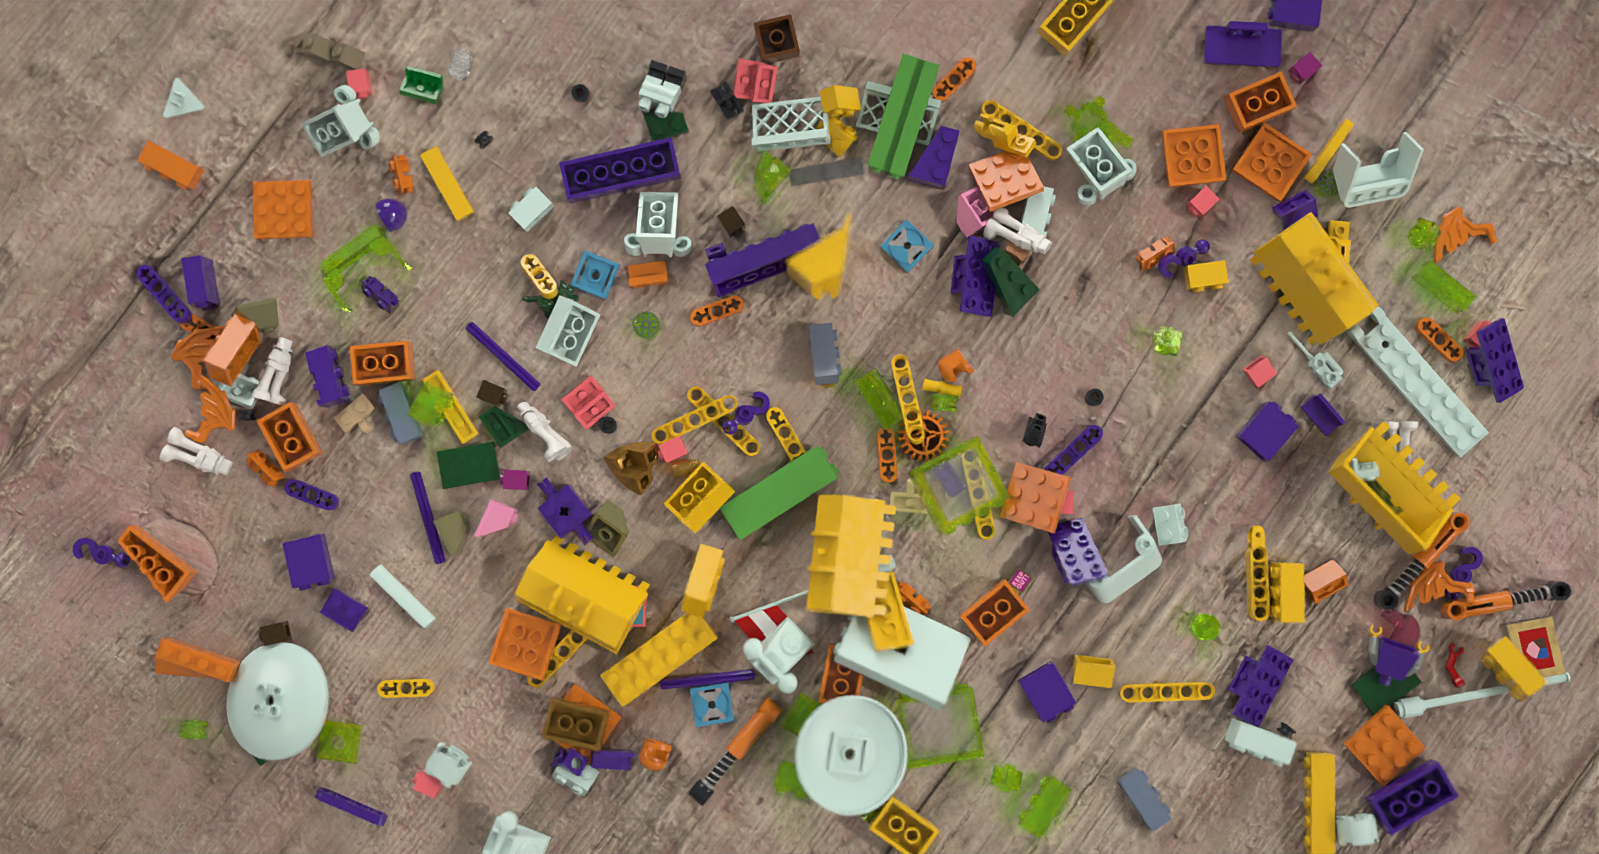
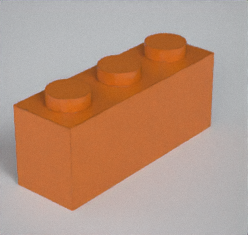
M149 140L137 159L143 163L142 167L153 173L155 169L160 172V177L167 181H170V179L177 181L175 185L184 190L187 187L194 190L205 171Z

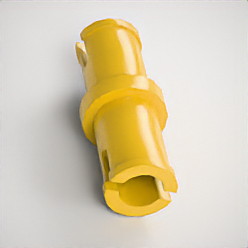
M924 378L922 390L935 392L938 395L940 394V396L945 394L958 396L957 398H959L962 386L948 384L943 380L938 382Z

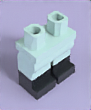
M651 60L649 71L639 92V110L649 112L651 105L657 107L655 115L661 118H665L669 112H673L687 80L686 71L672 66L668 68L666 64Z

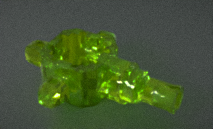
M1097 96L1093 103H1084L1079 110L1073 105H1067L1064 114L1069 118H1074L1071 123L1072 131L1076 133L1073 143L1090 133L1088 129L1081 127L1078 123L1082 113L1088 110L1091 114L1098 116L1100 121L1096 128L1099 127L1109 141H1115L1127 149L1130 147L1134 138L1122 133L1116 127V124L1107 120V113L1102 109L1105 104V98Z

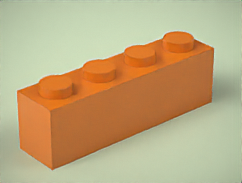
M129 525L117 540L130 558L140 567V571L151 581V585L155 590H158L162 595L165 603H168L180 593L198 572L139 525Z
M166 637L161 639L155 655V673L219 679L231 682L234 680L241 662L184 641Z

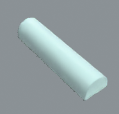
M382 564L370 573V576L424 629H427L436 620V617Z

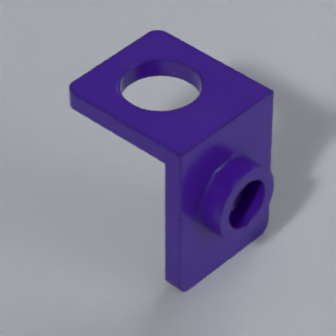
M723 243L705 249L709 261L714 258L720 259L727 256Z
M566 748L560 749L556 753L550 765L552 767L564 766L574 775L580 776L588 760L575 749ZM575 757L580 760V767L578 769L572 767V760Z

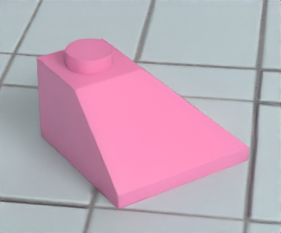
M978 186L958 196L956 222L967 238L984 229L989 219H993L994 212L996 211L990 212Z
M490 500L474 536L485 537L509 528L511 524L514 525L519 516L516 514L518 509L498 500Z

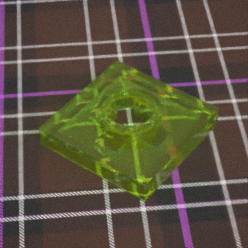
M326 720L321 728L317 759L356 764L362 725ZM339 735L344 738L345 745L342 749H336L332 746L334 736Z

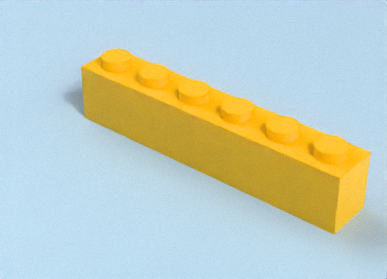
M1306 752V757L1303 760L1304 769H1306V777L1303 780L1304 788L1306 789V796L1303 799L1304 808H1306V816L1303 819L1304 827L1306 828V836L1303 839L1304 847H1306V854H1335V755L1326 752Z

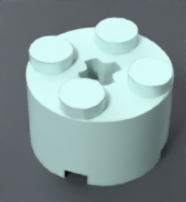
M440 742L426 762L425 772L430 776L440 779L442 785L450 788L451 785H458L472 762L467 761L468 756L459 748L453 745L446 747L444 746L446 743Z
M1359 813L1355 814V818L1348 815L1336 816L1335 826L1338 845L1346 846V843H1351L1353 846L1372 844L1374 841L1379 842L1376 820L1373 814Z

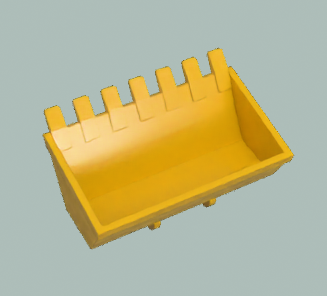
M1312 212L1255 250V256L1249 259L1253 266L1260 262L1263 264L1265 269L1259 272L1263 279L1270 275L1275 282L1269 285L1272 292L1279 289L1282 290L1284 295L1278 299L1281 305L1284 306L1289 302L1294 308L1288 312L1289 316L1294 319L1300 315L1303 319V322L1297 325L1300 331L1311 330L1313 335L1307 338L1310 345L1318 342L1321 345L1354 326L1379 307L1377 301Z
M851 213L848 214L844 228L787 262L788 277L793 279L809 295L818 300L822 299L823 291L825 295L829 294L830 291L832 299L836 298L840 292Z
M1383 421L1375 429L1371 426L1356 442L1339 455L1328 473L1351 495L1349 503L1354 505L1358 502L1364 508V511L1375 520L1373 527L1376 530L1383 528L1409 555L1419 551L1423 552L1428 549L1454 511L1452 507L1461 498L1456 493H1453L1444 500L1440 495L1449 486L1444 481H1441L1432 488L1428 483L1437 476L1435 471L1430 469L1423 476H1420L1417 471L1425 464V461L1418 457L1409 464L1405 459L1413 452V449L1406 445L1397 452L1393 447L1402 438L1395 433L1386 441L1382 435L1390 426ZM1355 455L1357 463L1376 461L1379 477H1375V479L1391 496L1390 500L1394 506H1400L1403 512L1396 515L1363 482V478H1359L1348 466Z
M819 495L815 531H811V535L814 536L811 566L807 567V570L810 571L807 610L814 613L873 617V614L885 615L886 607L874 604L875 597L887 598L888 590L876 588L877 580L889 581V573L878 571V565H889L891 562V556L880 554V547L892 548L893 540L881 538L882 530L894 531V523L883 521L884 514L895 515L896 506L885 505L884 500L865 499L846 495Z
M558 535L552 541L547 540L540 552L528 565L515 592V600L618 654L649 595L646 591L650 584L642 581L638 588L633 586L632 583L636 578L635 576L628 573L624 580L618 578L617 576L621 571L620 568L613 566L609 572L603 570L607 561L599 558L595 564L588 562L592 553L585 550L580 557L575 555L574 553L578 546L570 543L566 549L560 547L564 539H561Z

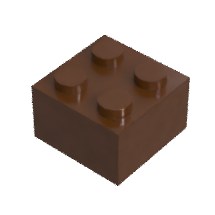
M791 14L754 23L763 63L771 64L800 57V49Z

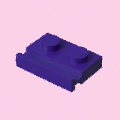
M334 588L319 613L349 631L354 632L368 607Z

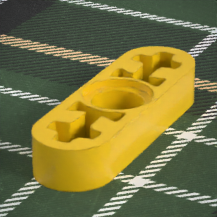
M532 254L522 257V270L541 296L547 299L554 298L558 294L556 282L538 258ZM537 274L544 275L542 279L534 278ZM545 284H547L548 288L552 290L549 291L548 289H545Z
M428 678L384 680L377 687L378 694L383 698L426 697L435 690L434 682ZM425 682L427 686H430L427 693H425L424 689L416 690V686H422ZM396 683H398V694H396V690H391L386 694V691L382 689L386 684H388V687H395ZM403 683L411 685L410 693L402 692L401 686Z

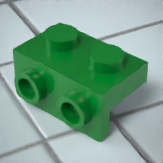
M406 66V76L399 89L400 95L437 104L444 88L443 76L436 72Z

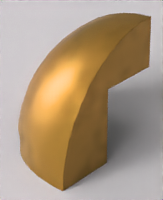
M655 442L627 444L606 454L604 460L613 475L625 487L642 495L654 478L651 472L653 465L658 463L657 445Z

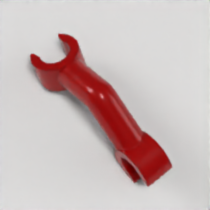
M1452 643L1449 646L1450 655L1445 669L1450 675L1453 685L1456 688H1460L1466 684L1456 672L1454 665L1457 657L1463 653L1464 648L1460 647L1459 651L1455 653L1453 650L1455 644Z

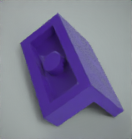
M1307 190L1272 207L1273 213L1282 222L1283 231L1310 212L1313 213L1315 218L1319 216L1316 199Z
M1321 393L1313 395L1300 406L1324 436L1329 435L1338 426L1346 423Z
M601 748L599 751L593 750L591 768L630 770L631 758L635 757L636 753L625 749Z

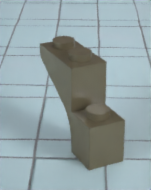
M299 34L294 43V52L299 55L328 61L349 70L360 69L365 52L346 43H335L317 34Z

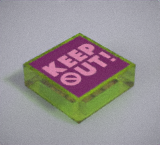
M1017 567L1007 582L1023 594L1034 578Z

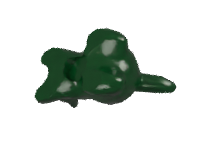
M560 280L558 294L554 298L547 299L540 294L539 296H524L522 300L528 303L536 302L544 312L545 317L549 318L559 296L575 302L579 300V297L573 295L575 292L573 286Z

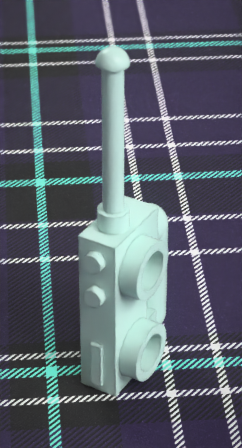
M1292 331L1287 333L1309 359L1307 366L1311 367L1312 372L1316 373L1329 389L1342 379L1343 369L1328 352H1323L1322 354L1319 352L1313 356L1292 334ZM1325 362L1331 367L1333 372L1328 368Z

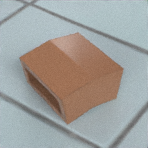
M1011 241L1004 250L1019 267L1024 264L1030 255L1025 249L1015 246Z

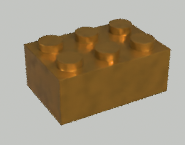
M553 697L550 700L541 738L599 751L602 748L610 710Z

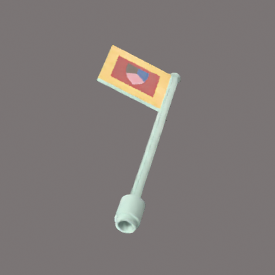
M1552 616L1506 625L1509 640L1548 682L1544 686L1570 682V675L1564 669ZM1506 685L1429 700H1423L1419 696L1399 699L1398 702L1394 703V710L1398 717L1405 719L1423 715L1426 708L1509 693L1510 690Z

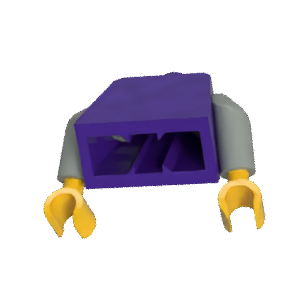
M1373 625L1369 628L1368 632L1372 637L1369 639L1368 652L1375 671L1381 674L1378 679L1379 683L1389 686L1392 678L1402 681L1405 677H1409L1420 669L1424 659L1423 653L1427 652L1430 648L1428 644L1422 650L1420 647L1422 641L1416 642L1415 646L1411 647L1383 636L1379 639L1378 635L1382 633V628L1378 627V633L1372 631Z

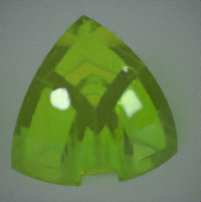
M766 150L758 158L753 176L756 193L764 204L775 195V190L791 175V170Z

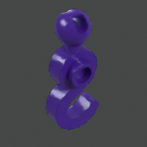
M1201 239L1196 242L1194 248L1184 246L1178 250L1176 256L1173 254L1165 255L1158 263V271L1164 277L1171 278L1173 273L1166 269L1170 263L1174 262L1184 267L1191 265L1198 253L1206 254L1209 251V242Z
M760 391L754 392L752 398L761 400L763 407L757 408L750 405H741L736 409L734 419L723 423V431L728 435L736 433L739 424L743 426L748 425L752 422L754 415L766 413L770 405L768 396Z
M91 538L78 539L73 545L72 551L77 559L84 557L81 549L84 544H87L94 561L98 564L104 565L114 562L117 567L125 568L130 563V558L127 554L119 553L116 555L112 547L107 545L98 546L95 540Z
M1464 547L1460 550V553H1472L1474 561L1471 564H1462L1454 567L1451 570L1450 577L1454 581L1470 582L1472 579L1471 570L1480 567L1483 556L1480 550L1475 547ZM1447 589L1444 591L1445 596L1450 600H1455L1460 596L1459 592L1449 593Z

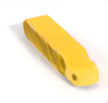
M1252 525L1247 533V610L1251 619L1265 621L1270 615L1268 553L1263 527ZM1256 549L1260 551L1258 559L1253 557V552ZM1257 568L1261 571V576L1258 579L1254 577V571ZM1257 588H1260L1262 591L1259 598H1256L1254 595V591ZM1258 607L1262 609L1260 617L1255 615V610Z

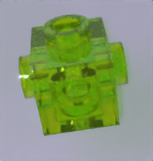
M1418 218L1414 226L1410 228L1407 238L1415 249L1430 251L1442 232L1435 222Z
M1161 326L1159 332L1155 331L1152 343H1155V351L1162 355L1169 354L1177 357L1183 341V332L1171 326Z
M1005 763V766L994 765L989 784L999 787L998 790L1010 793V790L1019 791L1023 772L1016 770L1017 766Z

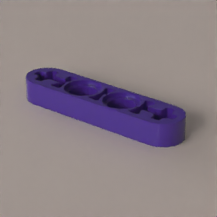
M149 265L140 266L136 272L140 282L173 320L180 324L188 323L192 317L190 309L155 269ZM148 271V275L151 278H153V280L146 278V275L144 273ZM162 283V290L155 292V285ZM173 296L174 303L167 306L166 299ZM178 308L180 311H182L184 317L181 318L180 314L175 309Z
M1097 425L1087 427L1048 463L1043 470L1048 471V468L1054 469L1057 466L1054 464L1056 461L1063 468V471L1059 468L1055 473L1063 475L1101 440L1103 436L1101 427ZM1090 429L1097 430L1098 432L1096 435L1098 437H1092L1089 440V442H1091V444L1089 445L1087 440L1082 438V436L1084 435L1085 438H1087L1091 434ZM1078 441L1083 442L1085 445V449L1082 452L1075 450L1074 446ZM1064 454L1069 455L1071 458V462L1068 465L1061 463L1060 459Z
M319 787L316 792V799L373 824L384 826L388 818L387 814L330 789Z

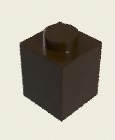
M734 206L717 215L719 222L730 238L733 236L736 238L745 232L746 225Z
M483 380L476 398L501 407L508 399V394H506L508 390Z
M288 621L260 627L259 638L264 646L292 640Z

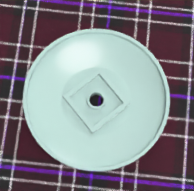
M280 642L267 646L263 645L252 651L240 663L234 680L230 682L227 693L226 709L228 722L237 742L253 756L265 760L287 759L307 748L321 730L327 714L329 693L324 671L317 659L309 651L296 644ZM271 696L274 697V703L272 705L269 704V698Z
M843 696L824 703L807 719L797 740L795 764L801 785L814 802L837 814L858 815L882 805L898 788L907 764V743L898 719L883 704L867 697ZM847 749H851L853 752L850 759H846L844 756Z

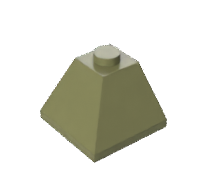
M276 298L238 305L231 314L232 318L237 314L256 323L258 332L263 334L274 332V329L279 325Z
M609 500L596 512L587 527L588 532L594 537L591 541L613 557L616 556L629 535L623 511Z
M456 511L433 521L450 556L462 554L470 530V520L467 514L462 513V511Z

